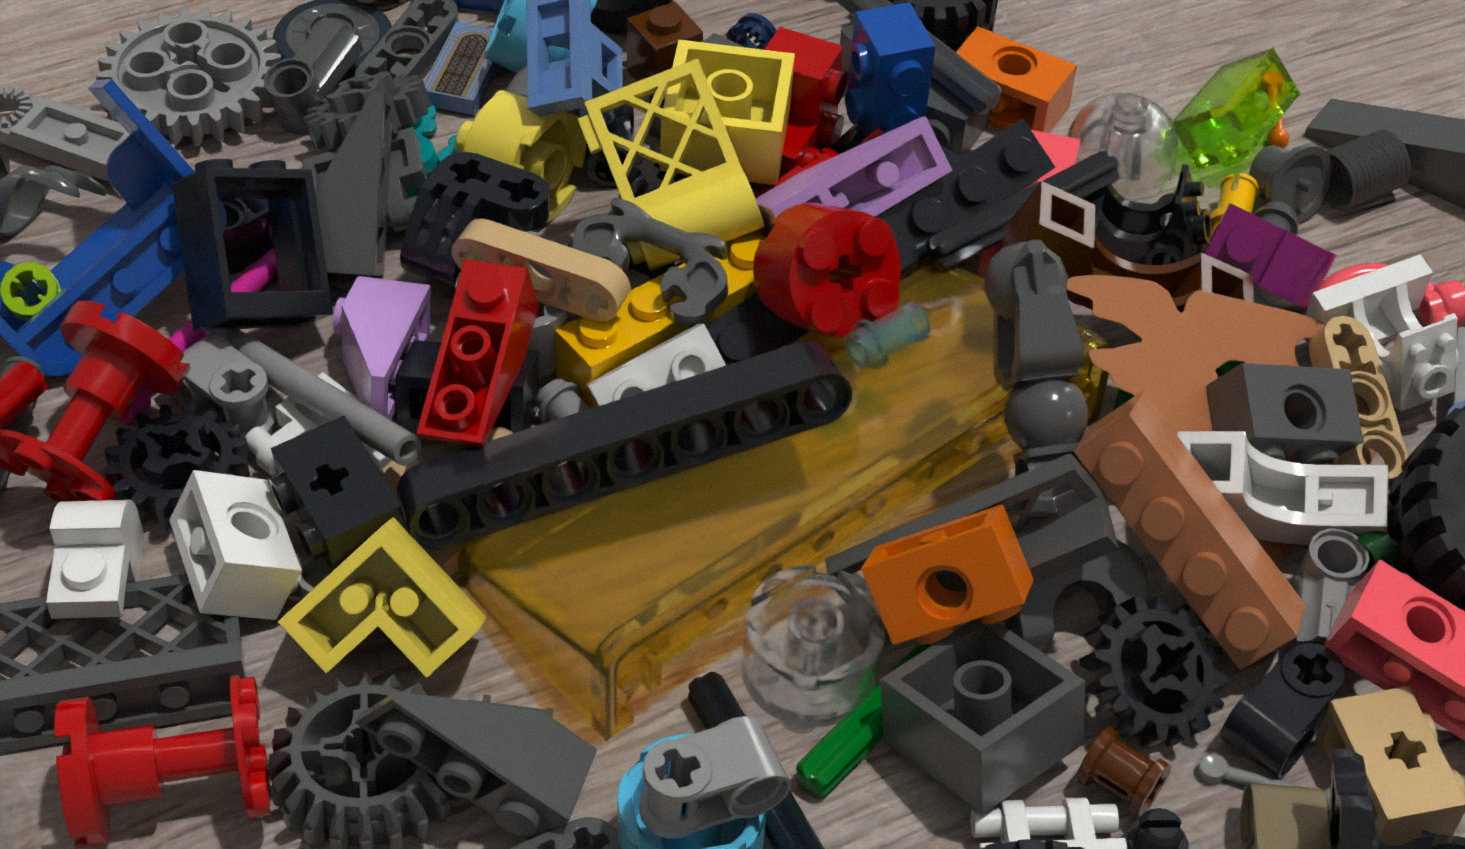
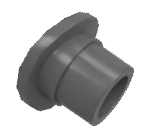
M1305 144L1289 151L1272 145L1262 149L1256 155L1251 164L1249 175L1257 181L1259 185L1258 192L1265 195L1267 203L1278 201L1289 205L1295 211L1296 218L1300 223L1308 220L1319 209L1328 190L1332 165L1330 155L1319 146Z

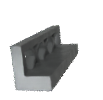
M1069 453L825 558L827 575L854 599L860 639L872 650H876L892 642L865 578H862L857 573L861 570L875 546L1003 504L1033 576V585L1119 549L1105 493L1073 455ZM1066 482L1073 488L1055 497L1039 496L1040 493ZM949 570L935 572L938 582L944 588L951 591L967 589L964 580L957 573Z

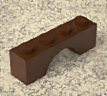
M1043 181L1039 183L1003 229L1002 248L1017 242L1041 240L1048 249L1061 258L1068 278L1086 275H1109L1154 281L1170 293L1177 310L1181 313L1184 311L1188 298L1195 291L1199 290L1254 302L1253 275L1202 252L1186 260L1167 265L1137 264L1114 255L1100 243L1095 234V204ZM1067 290L1069 301L1092 310L1093 303L1091 299Z

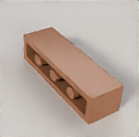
M1140 392L1091 425L1074 453L1239 670L1296 638L1306 604L1145 392Z

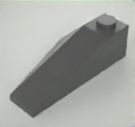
M1330 99L1306 127L1304 136L1330 148L1338 147L1377 130L1385 129L1393 132L1403 142L1410 157L1411 173L1407 183L1465 209V119Z

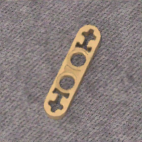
M1343 315L1333 317L1310 340L1309 355L1312 366L1350 369L1354 392L1366 401L1370 413L1369 416L1359 414L1364 442L1339 455L1340 465H1368L1364 460L1362 448H1371L1383 458L1385 465H1388V489L1390 490L1392 482L1402 472L1401 465L1408 458V454L1376 346L1369 330L1361 322ZM1388 500V512H1389L1394 506H1391V504H1390V502H1389V500ZM1392 539L1396 547L1398 545V539Z

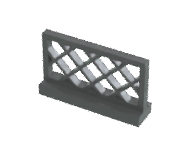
M187 574L126 583L123 609L140 605L150 608L133 625L117 617L78 618L81 621L63 636L46 629L55 620L51 619L46 604L47 596L0 603V628L10 630L0 640V673L11 678L0 680V753L69 742V736L55 738V708L61 700L89 696L94 703L101 732L151 724L157 727L232 714L230 697L231 675L238 674L240 679L246 678L240 618L238 616L202 614L185 606L194 597ZM169 618L187 626L170 643L152 635ZM100 629L117 637L99 654L81 646ZM205 636L223 643L192 649ZM29 641L46 648L42 654L27 666L10 658ZM136 647L152 654V656L122 660ZM65 659L82 666L51 672Z

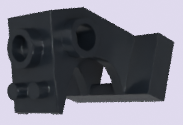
M1182 164L1175 191L1161 196L1156 203H1138L1128 200L1120 195L1112 185L1083 199L1095 204V234L1100 243L1114 255L1129 262L1143 265L1177 263L1201 253L1202 245L1208 244L1212 236L1210 213L1207 208L1200 209V204L1197 200V196L1204 195L1203 182H1193L1189 166Z

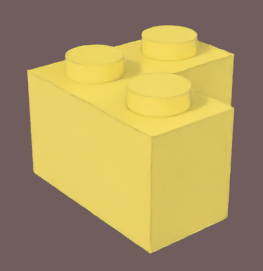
M392 517L284 615L278 623L326 674L373 630L379 627L427 678L479 631L487 617L401 524Z

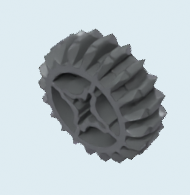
M366 672L362 675L357 686L346 687L336 677L331 694L324 696L309 689L306 699L307 709L288 707L287 717L285 718L286 728L274 730V737L271 742L273 753L268 755L267 771L269 780L272 782L270 791L272 801L275 806H278V810L283 812L284 822L290 828L291 833L303 830L305 841L310 844L312 849L328 840L330 841L331 849H349L351 845L360 846V849H375V845L388 843L390 849H401L403 847V836L409 834L425 842L427 834L430 832L429 821L446 823L447 815L450 812L449 801L458 800L459 797L441 788L434 776L409 759L395 756L384 750L377 742L376 737L355 724L360 713L395 691L427 695L420 682L402 691L401 682L398 681L394 673L383 685H373L372 679ZM370 751L372 761L367 762V777L363 779L361 768L366 767V754Z

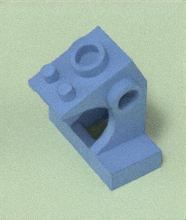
M526 0L528 109L538 116L564 111L575 114L579 118L588 115L584 102L623 87L622 48L591 23L590 0ZM548 46L567 48L570 50V58L549 63ZM623 105L602 113L606 124L613 122L615 118H623Z

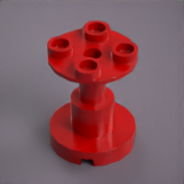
M77 301L72 305L59 327L63 338L82 356L63 386L64 392L71 398V401L47 442L45 443L16 431L0 429V467L19 476H24L28 472L44 481L47 485L43 492L57 503L61 501L115 500L117 498L115 489L101 475L82 463L107 418L117 421L122 420L141 388L155 393L173 394L179 390L191 369L189 363H181L184 357L183 352L160 332L122 311L115 322L99 317L106 305L93 301Z
M238 674L231 675L230 697L233 727L158 738L154 724L101 732L94 703L89 696L59 701L55 708V738L69 736L70 744L64 745L62 755L56 756L57 774L65 822L70 839H75L74 847L80 849L107 844L110 838V806L163 798L164 782L239 771L243 799L249 821H257L258 817L271 815L268 790L270 780L267 771L268 757L265 743L260 744L258 720H260V706L255 676L240 679Z

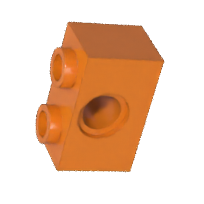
M979 26L956 51L957 54L997 83L1002 89L999 98L1001 102L996 109H991L989 124L1005 130L1023 118L1031 130L1050 133L1069 109L1077 65Z
M1003 504L875 546L861 568L893 645L914 638L919 645L930 644L952 634L956 630L955 625L980 618L982 624H993L1008 619L1021 610V605L1025 603L1034 581ZM949 570L957 573L964 580L967 589L951 591L944 588L938 582L935 572Z

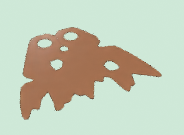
M1086 275L1068 278L1067 283L1068 291L1092 300V314L1094 316L1122 324L1140 337L1142 341L1139 343L1127 344L1117 348L1092 349L1088 351L1089 358L1097 368L1110 374L1112 382L1119 389L1133 396L1144 391L1176 434L1178 431H1214L1206 385L1219 378L1215 370L1227 361H1243L1244 363L1300 366L1295 356V346L1298 341L1303 338L1311 339L1325 325L1319 320L1299 313L1202 290L1195 291L1188 298L1184 311L1181 313L1177 310L1170 293L1154 281L1109 275ZM1355 393L1358 413L1369 416L1367 403L1361 396ZM1363 447L1362 454L1368 465L1372 462L1376 451ZM1256 539L1275 565L1297 545ZM1198 617L1200 625L1204 624L1201 618Z

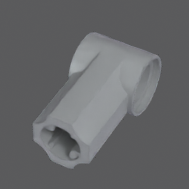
M1328 528L1319 531L1312 537L1293 581V588L1306 604L1298 636L1292 639V647L1303 643L1320 644L1323 646L1349 593L1361 581L1369 562V553L1357 541L1358 537L1355 534L1344 529Z

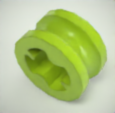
M23 262L13 266L5 273L0 287V295L4 304L17 319L24 322L31 319L62 291L54 274L46 266L36 262ZM35 279L41 288L47 289L46 296L38 294L37 297L41 302L34 306H28L22 297H16L18 289L25 292L26 288L22 284Z

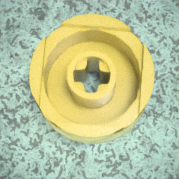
M499 90L482 107L474 121H466L462 124L457 133L455 145L458 153L471 152L480 154L542 177L549 187L550 215L546 222L548 223L565 209L577 186L568 184L573 165L583 168L586 154V139L577 115L564 111L538 116L528 109V97Z

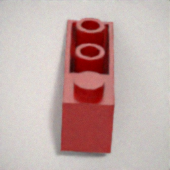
M464 259L416 432L418 438L477 447L484 446L525 361L539 307L528 268Z

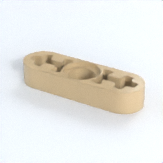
M487 219L471 221L452 246V257L461 270L464 259L528 268L538 302L594 321L604 322L614 318L631 290L626 274L609 260ZM529 261L542 266L551 274L553 279L538 273L529 264Z

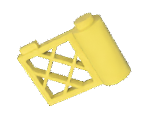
M698 58L584 102L588 115L577 119L591 155L603 150L623 200L638 205L656 220L686 232H703L715 235L724 242L765 227L757 201L742 170ZM689 79L693 80L700 99L690 120L659 107L669 87ZM655 93L651 103L640 99ZM626 104L646 114L634 141L631 142L609 133L602 113ZM704 110L712 129L698 124ZM654 117L685 129L673 159L642 147ZM695 133L718 143L725 163L702 172L681 163ZM615 146L629 151L623 165ZM637 155L668 168L659 189L636 198L634 197L627 177ZM676 172L688 176L685 179L672 183ZM644 241L626 243L634 265L646 261L650 272L681 260L678 255Z

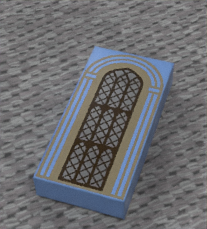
M455 22L424 82L430 102L435 108L475 115L499 65L484 59V55L487 52L485 49L493 28Z

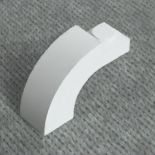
M1178 431L1177 436L1256 539L1285 544L1309 545L1313 536L1319 531L1328 528L1344 529L1356 536H1362L1371 531H1382L1388 534V465H1314L1283 461L1265 455L1255 449L1249 443L1246 431Z

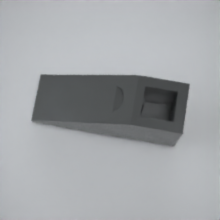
M395 691L360 713L355 724L376 737L377 742L384 750L395 756L409 759L434 776L437 783L445 791L458 797L467 798L492 815L496 823L503 830L513 835L524 837L527 840L546 833L570 820L597 752L595 747L542 710Z

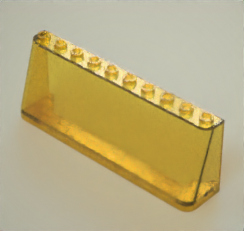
M925 263L919 266L910 276L900 281L898 288L900 303L892 316L881 319L875 326L856 336L838 338L813 332L797 341L796 343L805 341L819 343L827 350L849 381L852 388V401L847 411L837 420L461 544L462 549L458 556L460 584L605 741L609 740L634 723V715L626 707L639 687L643 684L651 693L661 686L662 665L820 564L825 558L834 555L1012 440L1004 423L1005 404L1012 389L1003 390L1002 384L997 383L994 376V310L991 308L984 292L985 279L956 265L943 271L936 265ZM1076 322L1084 348V363L1079 368L1080 375L1070 380L1081 389L1089 407L1087 426L1099 419L1109 373L1097 368L1091 362L1088 351L1113 347L1096 332ZM793 343L786 344L782 347L792 345Z

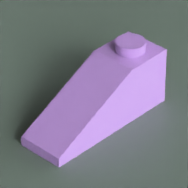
M920 117L808 168L755 199L763 218L764 229L769 235L776 225L771 224L776 217L795 205L819 203L858 210L875 217L953 170L927 118Z
M358 276L346 298H339L337 300L333 316V330L336 335H342V360L359 401L391 420L397 409L396 373L414 340H430V285Z

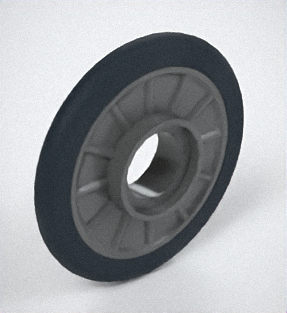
M313 0L295 7L284 15L274 30L273 39L277 42L278 54H281V60L293 58L319 23H324L327 18L344 23L353 34L360 38L363 46V51L343 76V78L355 76L357 67L384 37L392 25L379 9L368 3H362L358 0Z

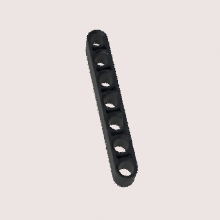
M811 341L798 342L485 442L483 447L472 446L419 463L409 468L400 477L397 485V498L402 506L410 533L418 544L424 548L434 550L449 548L829 424L840 418L847 411L852 401V388L825 348L819 343Z

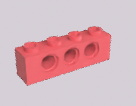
M1379 560L1349 593L1323 646L1331 649L1340 658L1343 665L1383 690L1409 686L1421 711L1427 712L1435 723L1465 741V611L1417 583L1407 574Z

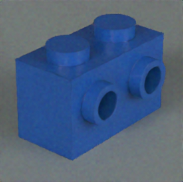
M910 2L855 12L845 106L850 122L853 125H859L867 141L920 117H926L935 44Z

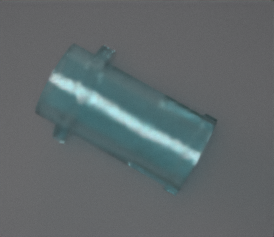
M908 302L902 305L901 308L873 322L863 319L854 323L852 332L848 333L845 338L846 349L850 358L858 367L878 369L886 365L888 356L917 342L928 339L929 335L927 333H930L931 327L923 309L914 302Z

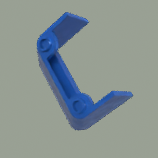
M112 79L96 80L88 89L129 133V136L112 150L106 163L108 181L126 204L50 270L58 280L62 291L27 322L17 319L4 304L0 295V337L19 356L30 358L42 366L41 372L48 376H60L70 373L82 356L63 338L59 328L72 305L77 301H93L106 305L99 317L115 322L121 311L134 317L184 272L172 182L195 171ZM218 199L222 231L224 233L227 215L223 203ZM0 261V287L5 273L15 266L14 264ZM29 280L22 284L26 291L18 289L16 297H22L28 306H34L41 302L37 295L46 296L47 289H43L38 283L35 284L32 280Z

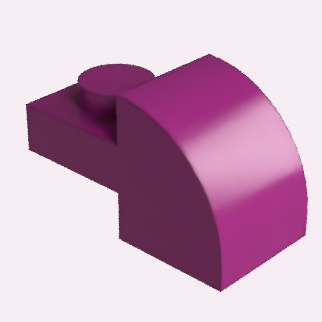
M1232 203L1228 204L1203 252L1208 256L1253 275V283L1304 308H1308L1312 293L1320 289L1337 257L1336 254Z

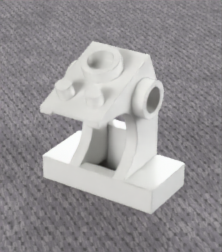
M1421 254L1313 292L1305 314L1324 324L1333 317L1342 315L1352 317L1369 330L1376 346L1393 406L1400 412L1455 392V370L1459 367L1460 363L1457 350L1458 318L1455 313L1443 317L1442 321L1425 327L1420 325L1413 313V310L1420 307L1433 274ZM1395 340L1391 352L1382 347V344Z

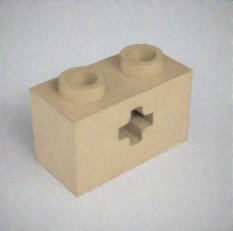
M1405 686L1330 700L1315 741L1330 773L1332 771L1333 749H1350L1363 756L1366 767L1367 788L1373 807V820L1381 841L1391 846H1401L1415 838H1420L1422 830L1438 835L1453 836L1465 813V783L1462 776L1456 770L1450 768L1438 744L1434 721L1427 712L1421 711L1410 687Z

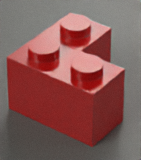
M783 27L778 28L764 49L795 53L791 105L778 179L798 165L802 168L805 167L809 159L814 160L815 153H821L822 149L830 147L840 138L844 117L837 114L838 104L844 95L848 80V73L841 70L843 46ZM749 182L751 189L762 191L770 185Z

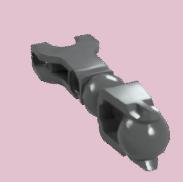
M1041 240L1017 242L1005 246L992 257L986 269L984 292L991 308L994 310V376L996 382L1002 384L1003 390L1012 389L1005 404L1004 423L1012 441L1023 450L1013 455L1015 476L1071 453L1095 481L1074 453L1087 428L1089 407L1081 389L1070 380L1080 375L1079 368L1084 363V348L1067 296L1068 274L1061 258L1048 249ZM1066 482L1040 493L1039 496L1055 497L1073 488ZM1116 539L1119 547L1118 550L1033 584L1025 603L1021 605V610L1004 620L1005 627L1038 650H1043L1054 637L1055 600L1064 587L1070 584L1080 585L1094 596L1100 614L1137 595H1141L1146 602L1150 599L1144 562L1131 547Z

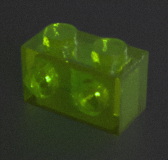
M1273 47L1222 65L1174 118L1170 125L1197 169L1222 163L1224 167H1229L1239 163L1251 154L1301 93Z

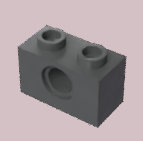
M1241 363L1206 385L1214 431H1246L1249 443L1255 449L1270 457L1283 461L1300 462V464L1336 465L1340 461L1339 455L1364 442L1350 369Z

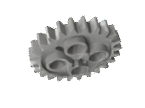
M205 7L198 17H191L187 8H181L178 18L170 19L164 12H159V23L154 25L140 19L137 21L139 32L134 33L121 30L119 32L121 44L107 43V57H100L97 60L100 72L95 73L96 80L112 79L162 135H169L171 145L174 144L176 146L183 136H191L194 145L200 146L204 134L211 133L218 141H223V129L230 127L237 132L243 133L246 131L245 118L259 122L263 120L262 107L273 108L264 87V76L273 64L281 61V54H278L276 40H268L265 27L252 29L251 18L246 17L233 23L232 11L229 10L222 13L218 18H212L210 8ZM103 106L104 112H109V111ZM112 116V121L118 122V121Z

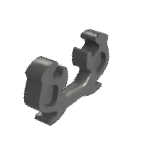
M619 198L611 200L613 215L589 216L578 223L574 233L573 248L609 260L621 268L624 273L627 272L630 264L629 253L624 246L629 242L644 241L678 255L685 262V267H670L664 274L660 284L661 296L664 302L670 301L675 296H679L684 301L670 306L671 317L674 323L688 328L697 324L706 325L708 315L717 309L727 298L729 291L727 274L720 262L714 258L727 259L726 243L717 236L703 232H686L652 218L638 205Z

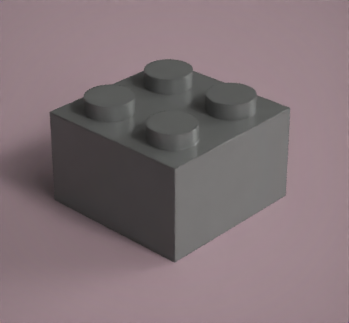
M980 618L971 620L949 636L941 639L880 678L883 741L981 815L1084 744L1085 680L998 622L982 624Z

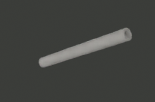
M237 328L207 331L206 335L210 332H217L222 335L236 350L254 363L259 364L266 371L268 384L329 422L345 416L360 441L397 464L406 466L414 462L421 451V441L418 436Z

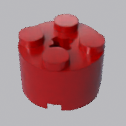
M803 203L790 207L780 213L771 223L776 225L769 233L766 241L759 242L753 262V275L757 293L764 305L788 324L831 337H852L869 330L881 319L892 316L900 303L898 288L901 278V260L891 227L882 219L875 218L868 213L819 203Z

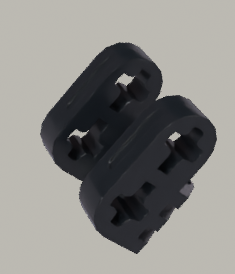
M459 152L447 156L420 186L401 247V267L406 271L455 288L461 269L456 265L452 257V246L467 225L475 219H487L523 232L540 228L547 222L550 215V198L547 182L532 172L480 154Z

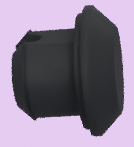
M1161 808L1150 809L1144 812L1140 818L1130 823L1124 834L1127 849H1189V842L1185 832L1180 828L1182 824L1181 819L1174 812Z

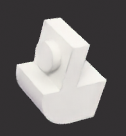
M132 500L59 502L54 509L50 523V532L55 547L46 604L51 619L122 617L126 583L137 582L140 579L145 538L135 503Z

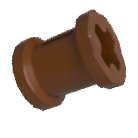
M1110 726L1106 727L1085 755L1076 779L1084 786L1095 783L1129 805L1128 811L1140 818L1156 800L1166 783L1172 766L1162 759L1154 762L1119 740V731Z

